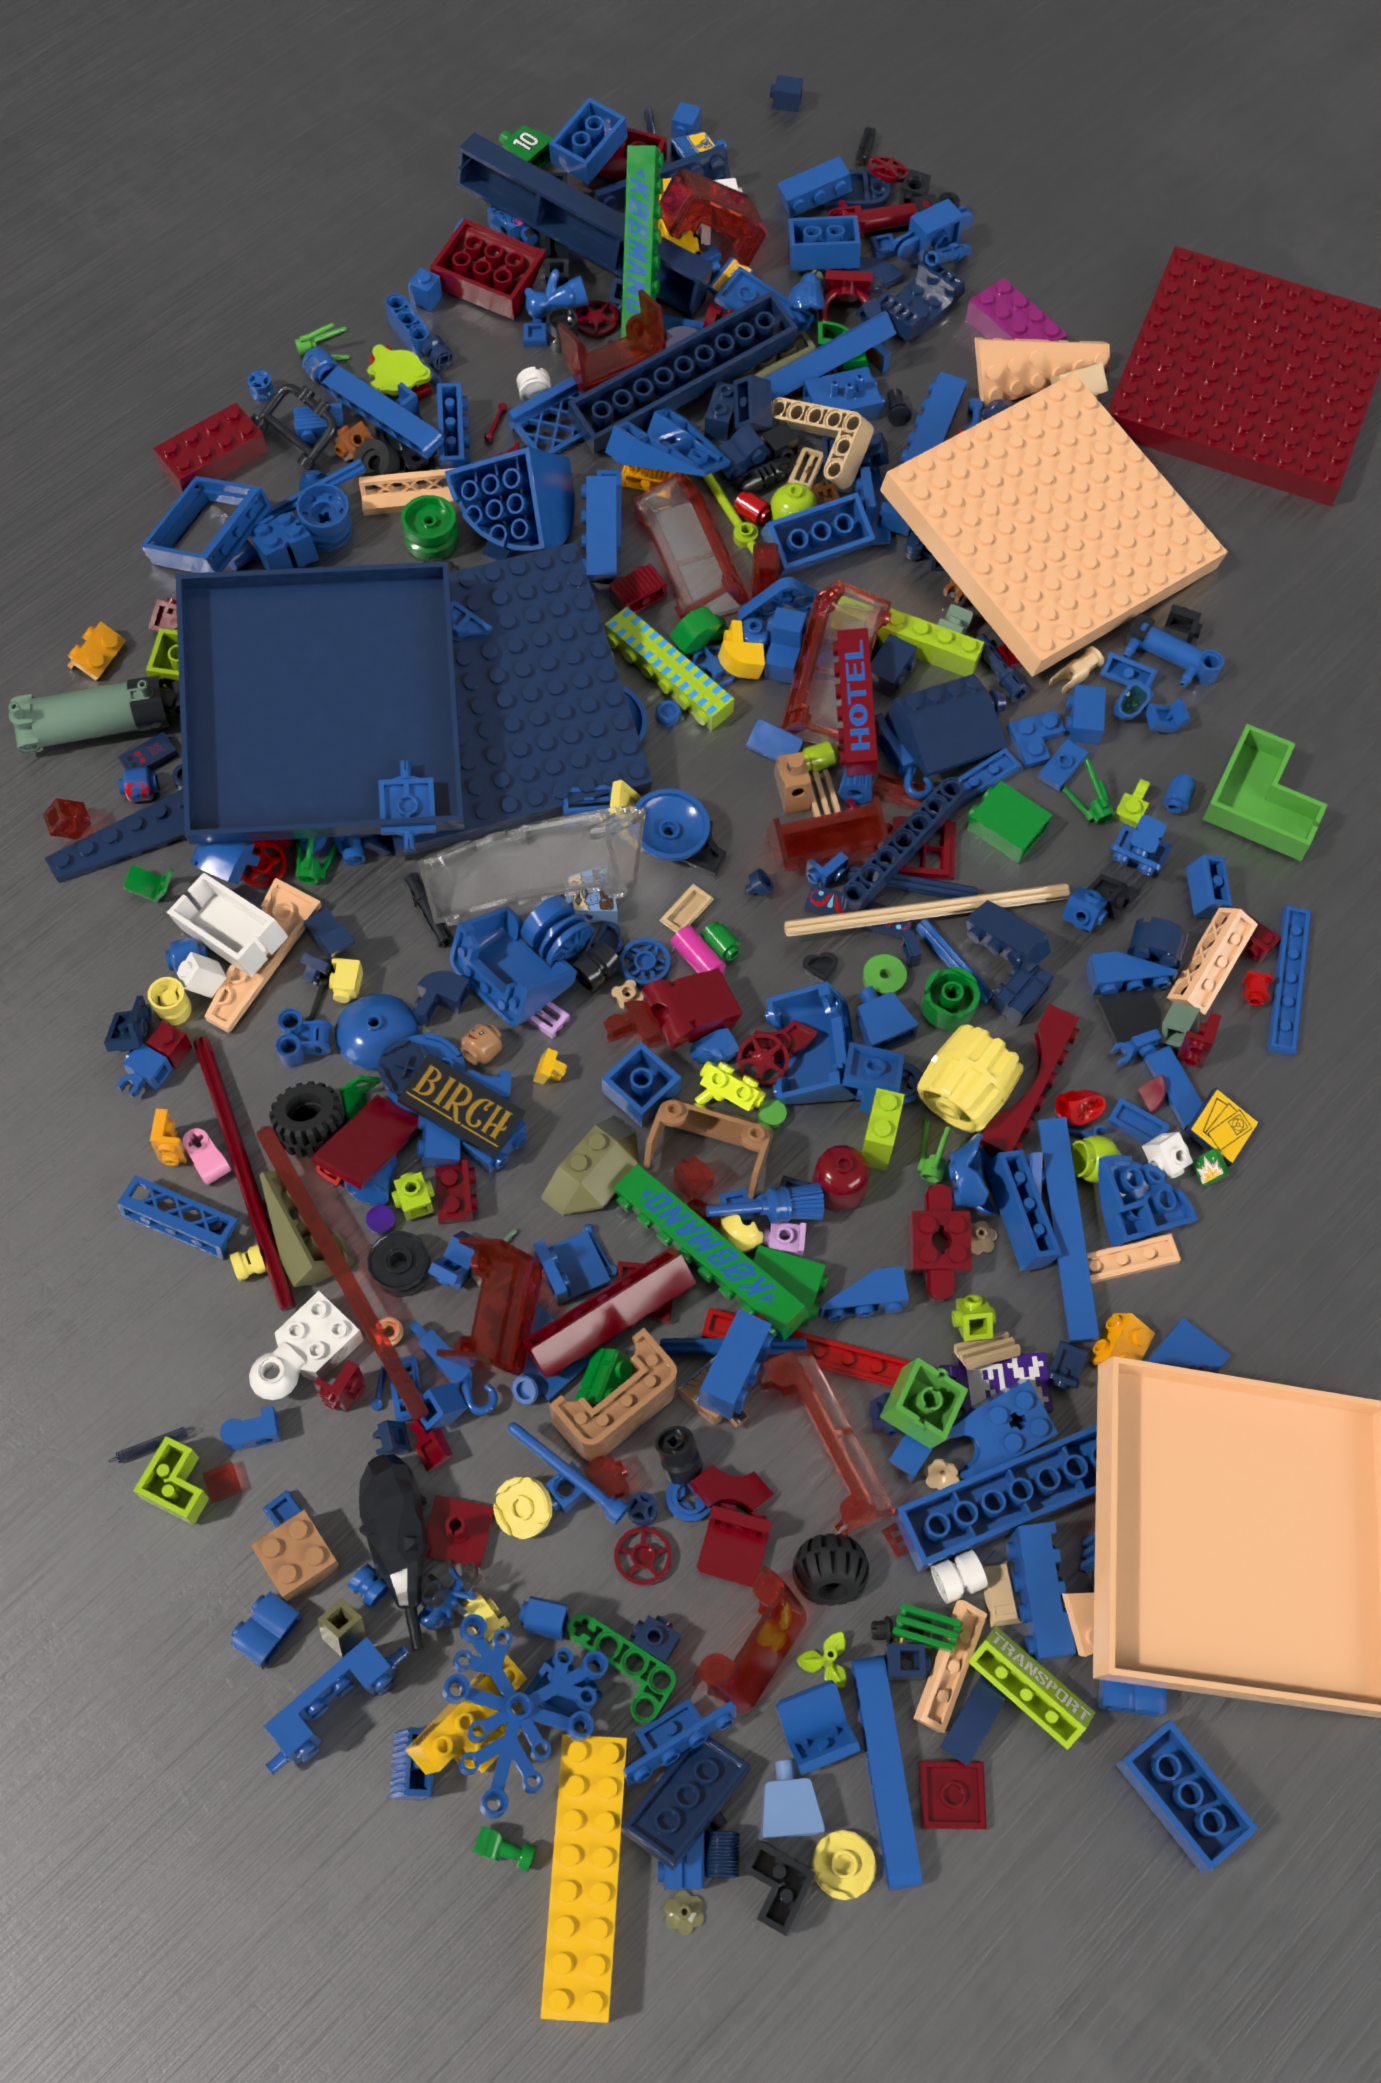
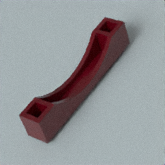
M1051 1004L1047 1006L1033 1036L1038 1061L1036 1078L1033 1085L1016 1104L996 1114L987 1124L982 1134L983 1138L978 1146L982 1147L990 1157L994 1158L999 1152L1021 1149L1023 1142L1019 1141L1022 1133L1028 1135L1035 1119L1031 1118L1034 1110L1040 1111L1046 1099V1096L1042 1095L1045 1087L1051 1089L1058 1075L1053 1071L1056 1065L1062 1067L1069 1053L1064 1049L1068 1042L1074 1043L1080 1029L1076 1028L1079 1017Z

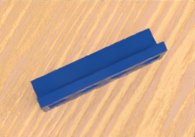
M136 1175L117 1202L121 1216L224 1260L229 1252L227 1241L238 1224V1219ZM140 1186L149 1190L151 1197L137 1200L132 1198V1195ZM171 1199L175 1201L177 1208L162 1211L158 1209L156 1202ZM196 1210L201 1213L202 1219L190 1223L184 1220L182 1213ZM222 1221L227 1223V1226L220 1236L211 1232L208 1224Z

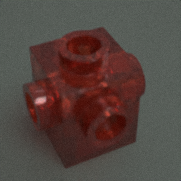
M56 798L43 813L50 836L79 839L91 825L84 802Z

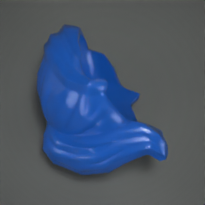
M814 272L805 274L800 283L791 289L786 300L787 306L792 311H803L808 308L824 310L825 303L821 291V282Z

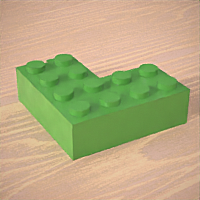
M1246 724L1202 820L1302 861L1311 845L1328 804L1278 784L1296 745L1295 743Z

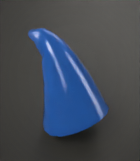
M396 1155L361 1190L344 1181L346 1190L352 1197L369 1206L386 1204L389 1201L396 1173Z

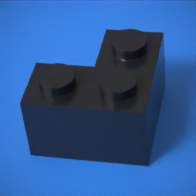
M758 1839L743 1869L744 1872L772 1887L757 1920L785 1936H790L820 1872L764 1840Z

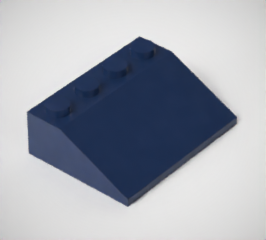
M975 674L895 698L884 718L926 777L996 754L1005 747H1008L990 694Z

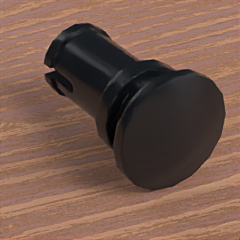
M896 388L897 395H895L894 389H891L887 393L890 403L889 422L894 426L905 425L912 417L911 410L903 401L902 391Z

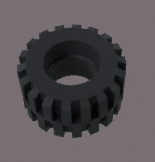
M308 1081L307 1084H302L301 1082L296 1084V1087H288L285 1089L284 1094H279L276 1097L277 1102L272 1103V1111L269 1112L270 1122L280 1146L292 1156L296 1154L298 1158H304L306 1155L309 1158H313V1155L347 1123L337 1092L335 1093L331 1086L326 1087L325 1083L322 1082L315 1084L314 1081Z

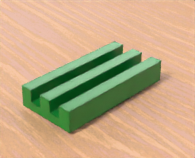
M901 1603V1611L896 1619L897 1624L892 1631L894 1636L954 1654L963 1624L961 1620ZM907 1614L952 1627L953 1631L907 1618ZM907 1625L950 1638V1642L946 1643L903 1630V1627Z

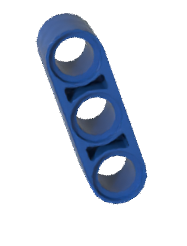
M390 294L385 299L389 323L410 352H413L418 357H424L422 345L430 337L428 327L402 294Z

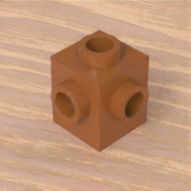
M361 420L351 427L346 424L337 430L338 436L332 440L338 456L346 462L354 458L357 449L364 442L374 438Z

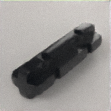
M869 126L864 129V135L858 147L859 150L855 160L857 164L865 165L867 163L873 141L875 140L876 129Z

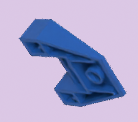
M669 407L654 412L647 433L629 421L615 425L605 453L613 457V460L619 464L697 476H706L730 466L731 463L686 418Z

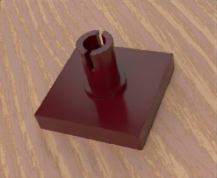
M435 1495L426 1530L430 1544V1550L426 1558L481 1570L494 1519V1507Z

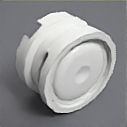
M535 367L526 368L518 374L516 379L519 395L523 402L552 387L549 373L543 368H540V370Z

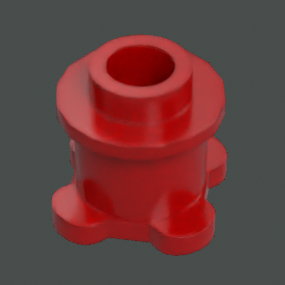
M1248 971L1246 973L1247 978L1243 979V985L1246 986V990L1243 991L1242 998L1252 1006H1261L1270 1000L1268 989L1270 988V982H1273L1274 976L1268 973L1262 974L1256 971Z

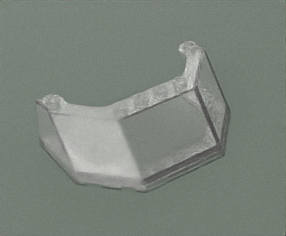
M619 805L534 821L520 825V828L509 830L507 834L505 830L484 835V838L471 842L470 840L458 842L418 860L434 924L445 922L446 926H453L461 923V918L471 913L504 903L517 901L518 905L533 902V898L540 897L541 901H545L553 896H557L556 894L562 893L564 897H571L580 894V890L587 889L588 893L603 890L604 895H610L611 899L627 896V891L637 886L646 814L645 809L642 807L636 809L632 806L624 807Z

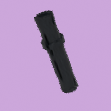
M417 872L415 874H408L403 879V882L413 898L412 903L414 907L418 908L438 947L448 946L454 941V937L432 900L433 895L431 891L426 889Z

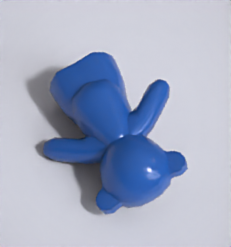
M553 269L547 283L546 292H534L531 288H526L524 291L526 295L525 306L528 314L533 318V323H541L542 318L547 316L556 307L569 308L589 305L581 276L579 275L556 288L559 271Z

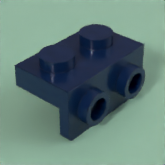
M143 995L136 997L131 1011L114 1014L104 1041L107 1052H125L141 1047L143 1038L147 1035L148 1023L152 1020L151 1007L145 1003Z

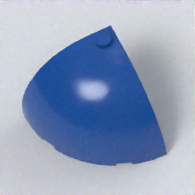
M526 447L445 471L451 496L463 512V518L476 532L490 542L513 550L540 551L561 546L567 540L573 526L575 513L574 485L570 459L568 457Z

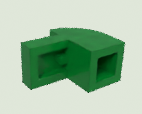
M708 606L687 614L672 631L670 637L683 654H695L703 646H706L710 639L723 640L724 631L729 628L724 618L713 614Z

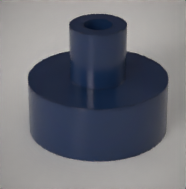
M758 868L749 874L750 884L745 886L749 895L757 893L764 897L774 890L773 883L764 870Z

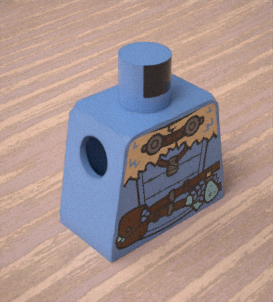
M610 866L570 877L568 879L569 893L554 895L563 897L575 909V915L579 914L588 924L618 923V909Z

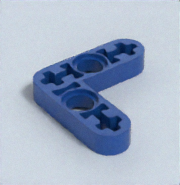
M785 577L776 581L738 610L737 616L739 621L742 622L748 618L766 620L775 613L777 607L782 608L787 604L816 618L825 616L830 612L831 608L828 597L825 594L792 577Z

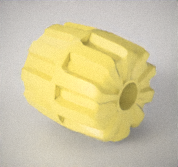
M965 1024L960 1026L938 1050L917 1084L916 1089L922 1102L942 1120L966 1132H980L1007 1101L1023 1073V1065L1018 1062L1020 1057L1017 1053L1009 1051L1002 1039H993L987 1030Z

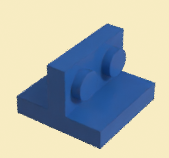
M852 1042L849 1043L842 1085L858 1089L856 1099L861 1100L860 1112L871 1113L877 1088L899 1093L905 1053Z

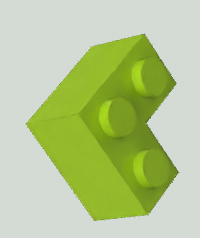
M165 1436L133 1490L142 1500L193 1526L210 1499L202 1489L186 1482L199 1459L198 1455L193 1449Z

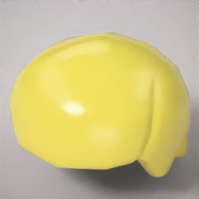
M727 1215L721 1218L720 1234L742 1253L754 1251L758 1248V1245L763 1243L764 1234L762 1231H758L755 1222L746 1226L742 1224L739 1215Z

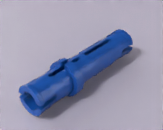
M956 242L950 243L947 247L928 251L929 254L925 255V262L931 267L948 261L957 262L961 258L968 257V254L972 252V247L968 242L960 244Z

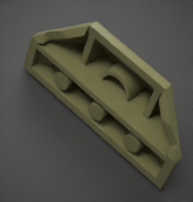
M616 1116L596 1124L558 1166L541 1199L562 1216L603 1209L616 1194L614 1187L639 1164L636 1132Z

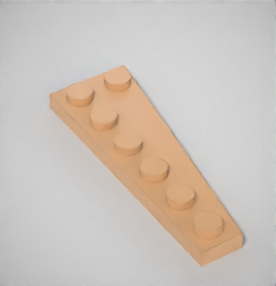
M277 878L273 881L261 904V910L277 921L288 938L272 955L270 953L266 954L268 960L252 977L233 964L230 965L226 973V979L218 989L205 1014L207 1022L229 1034L304 932V920L317 914L322 907L319 900Z

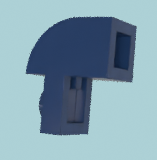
M436 971L423 977L417 984L420 997L417 998L413 1006L417 1024L427 1027L439 1005L459 1014L471 993L470 980L450 971Z

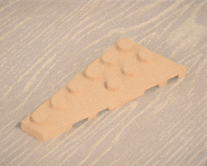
M974 337L979 395L983 403L982 408H986L990 402L997 399L1006 398L1007 400H1014L1041 391L1051 385L1050 377L1101 362H1103L1104 369L1111 367L1110 345L1103 341L1003 340L1002 338L983 339Z

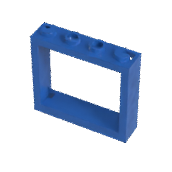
M195 476L147 537L141 548L154 565L193 573L223 572L254 531V527L260 523L270 510L272 504L261 487ZM208 501L238 505L202 554L172 549Z

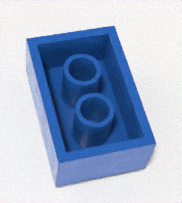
M588 97L549 143L551 164L589 184L628 138L626 117Z
M857 215L788 218L790 271L860 268L861 242Z
M741 1309L738 1310L700 1388L699 1406L729 1420L732 1419L735 1412L741 1413L749 1391L747 1385L750 1387L754 1386L762 1363L759 1360L765 1361L771 1350V1343L774 1338L770 1334L771 1323Z

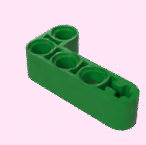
M585 1613L574 1615L568 1623V1635L571 1642L577 1647L589 1653L591 1651H600L599 1647L605 1640H613L617 1644V1650L613 1654L605 1656L608 1659V1667L640 1687L631 1703L633 1721L638 1725L645 1726L658 1718L674 1692L676 1686L674 1671ZM584 1624H588V1632L596 1637L593 1647L590 1646L592 1643L591 1637L584 1633L580 1637L577 1636L576 1626L582 1627ZM629 1658H641L644 1662L643 1668L638 1672L629 1671L626 1667ZM658 1674H665L670 1678L671 1683L668 1688L660 1690L653 1685V1678ZM644 1701L651 1703L654 1708L653 1714L647 1718L640 1717L635 1711L637 1705Z

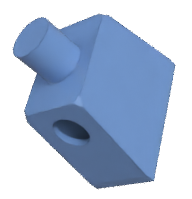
M794 1760L775 1762L777 1781L765 1782L763 1789L761 1840L823 1834L825 1832L824 1824L811 1779H796Z

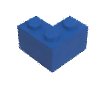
M777 607L774 617L770 616L767 624L770 640L768 653L764 652L765 678L795 684L808 645L807 613Z

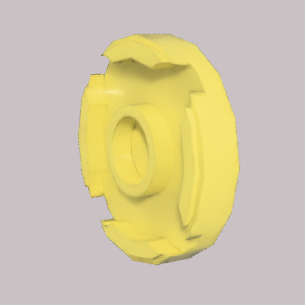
M518 1476L505 1481L498 1488L493 1510L497 1524L506 1534L513 1535L519 1539H526L540 1534L548 1526L552 1517V1500L549 1491L542 1482L533 1477Z
M846 1830L832 1832L821 1839L813 1851L811 1868L820 1872L816 1883L820 1890L831 1898L840 1900L857 1898L869 1889L875 1879L877 1864L874 1853L867 1840L855 1832Z

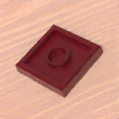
M920 1760L921 1829L986 1830L984 1761H971L966 1766L960 1761Z

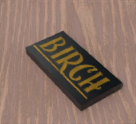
M430 1054L425 1058L398 1097V1103L496 1160L526 1114V1111Z

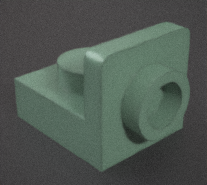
M951 604L946 617L940 618L938 625L966 635L974 612Z

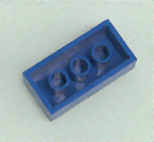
M858 492L767 522L761 530L778 578L867 548L875 540Z
M1171 1720L1160 1725L1115 1764L1201 1873L1212 1871L1259 1829Z

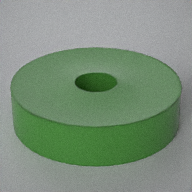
M880 954L867 961L863 970L862 980L865 988L873 986L879 997L889 992L897 995L905 986L907 971L904 964L898 958L888 954ZM887 974L889 978H882L880 975Z

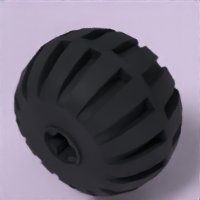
M827 1533V1535L821 1534L810 1538L800 1546L794 1557L792 1573L798 1590L807 1600L812 1603L816 1602L818 1605L835 1606L837 1604H846L847 1601L851 1602L861 1595L869 1578V1562L864 1550L854 1539L842 1534Z

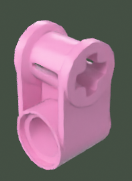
M194 1128L185 1133L183 1137L184 1148L207 1186L232 1171L220 1150L215 1147L204 1130ZM198 1142L202 1145L199 1148L195 1146Z

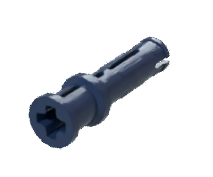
M985 634L976 637L975 639L984 642L981 656L996 674L998 685L1004 687L1009 694L1008 698L1010 701L1018 702L1023 699L1030 691L1028 684H1023L1018 677V671L1013 667H1009Z

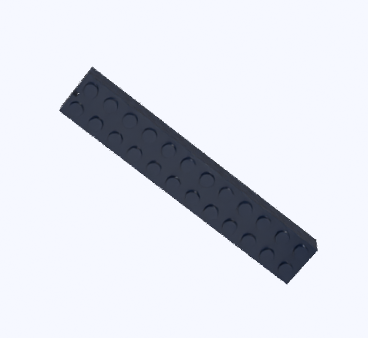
M475 132L459 147L458 165L460 166L457 168L456 186L614 274L623 277L625 215ZM661 236V244H658L657 248L661 264L660 269H657L656 279H659L660 290L656 297L692 316L706 299L714 265Z

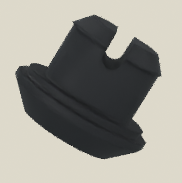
M886 1616L884 1621H873L871 1623V1630H876L871 1633L872 1639L886 1640V1643L891 1644L894 1640V1635L892 1634L894 1625L890 1617Z

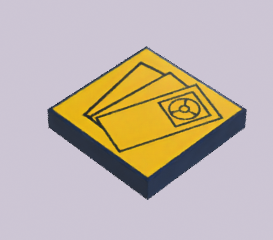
M1214 1088L1192 1119L1185 1133L1208 1151L1214 1148L1220 1149L1226 1166L1229 1167L1234 1164L1260 1122L1221 1090Z

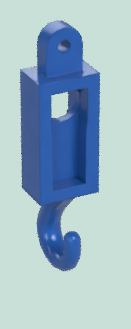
M882 713L874 715L875 728L878 731L876 741L900 780L904 779L905 792L913 799H926L933 791L932 780L925 776L923 781L927 785L926 789L923 791L913 789L912 780L917 767L916 762L884 720V715Z
M417 1321L408 1326L411 1332L419 1339L417 1342L424 1355L450 1383L455 1384L458 1391L462 1390L464 1401L468 1406L467 1409L472 1414L478 1416L487 1415L495 1409L498 1395L492 1385H484V1390L490 1394L489 1402L484 1406L476 1405L472 1395V1380L474 1379L472 1371L433 1329L427 1333Z

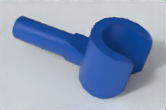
M1097 1125L1092 1130L1068 1127L1069 1135L1084 1138L1097 1135L1096 1133L1104 1134L1108 1131L1103 1125Z

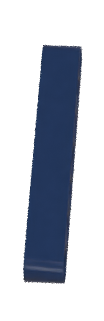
M954 777L944 779L845 884L840 900V907L844 913L864 910L958 809L964 792V785L959 779ZM865 879H871L874 882H868ZM849 897H856L857 900H852Z

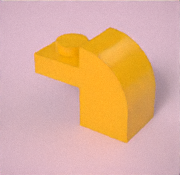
M732 620L729 629L724 631L723 643L718 654L719 662L728 673L736 677L759 679L765 666L763 643L743 642L742 621Z

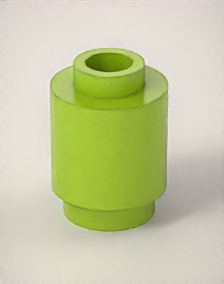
M829 741L804 748L802 752L804 753L810 773L835 766L836 760L839 758L836 746L834 744L831 745Z

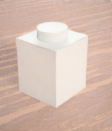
M190 952L177 971L184 989L209 998H213L226 979V975L218 961Z

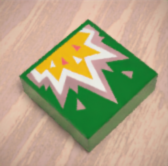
M1214 1148L1192 1160L1202 1186L1207 1187L1230 1175L1220 1149Z

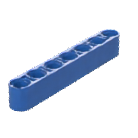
M339 365L321 382L324 389L331 396L425 459H429L445 442L443 436L434 427Z
M883 1655L852 1659L851 1667L887 1886L889 1891L922 1886L921 1868L885 1659Z

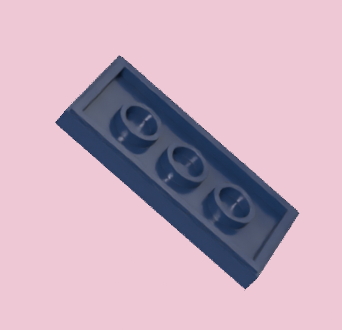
M708 1736L702 1745L696 1748L689 1747L680 1753V1757L669 1766L622 1825L621 1833L674 1871L751 1771V1765Z

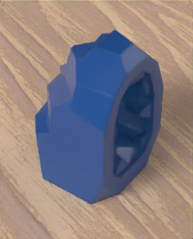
M722 1028L696 1041L690 1047L689 1055L692 1061L698 1064L705 1065L707 1061L719 1064L720 1061L725 1063L737 1057L739 1048L729 1029Z

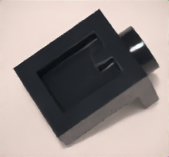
M1100 874L1087 888V890H1094L1101 897L1108 899L1106 906L1109 909L1110 916L1115 919L1131 903L1127 884L1104 874Z

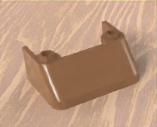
M673 1098L663 1102L658 1109L646 1141L643 1167L649 1169L665 1125L759 1152L752 1172L748 1198L753 1199L772 1143V1128L764 1122L682 1098Z

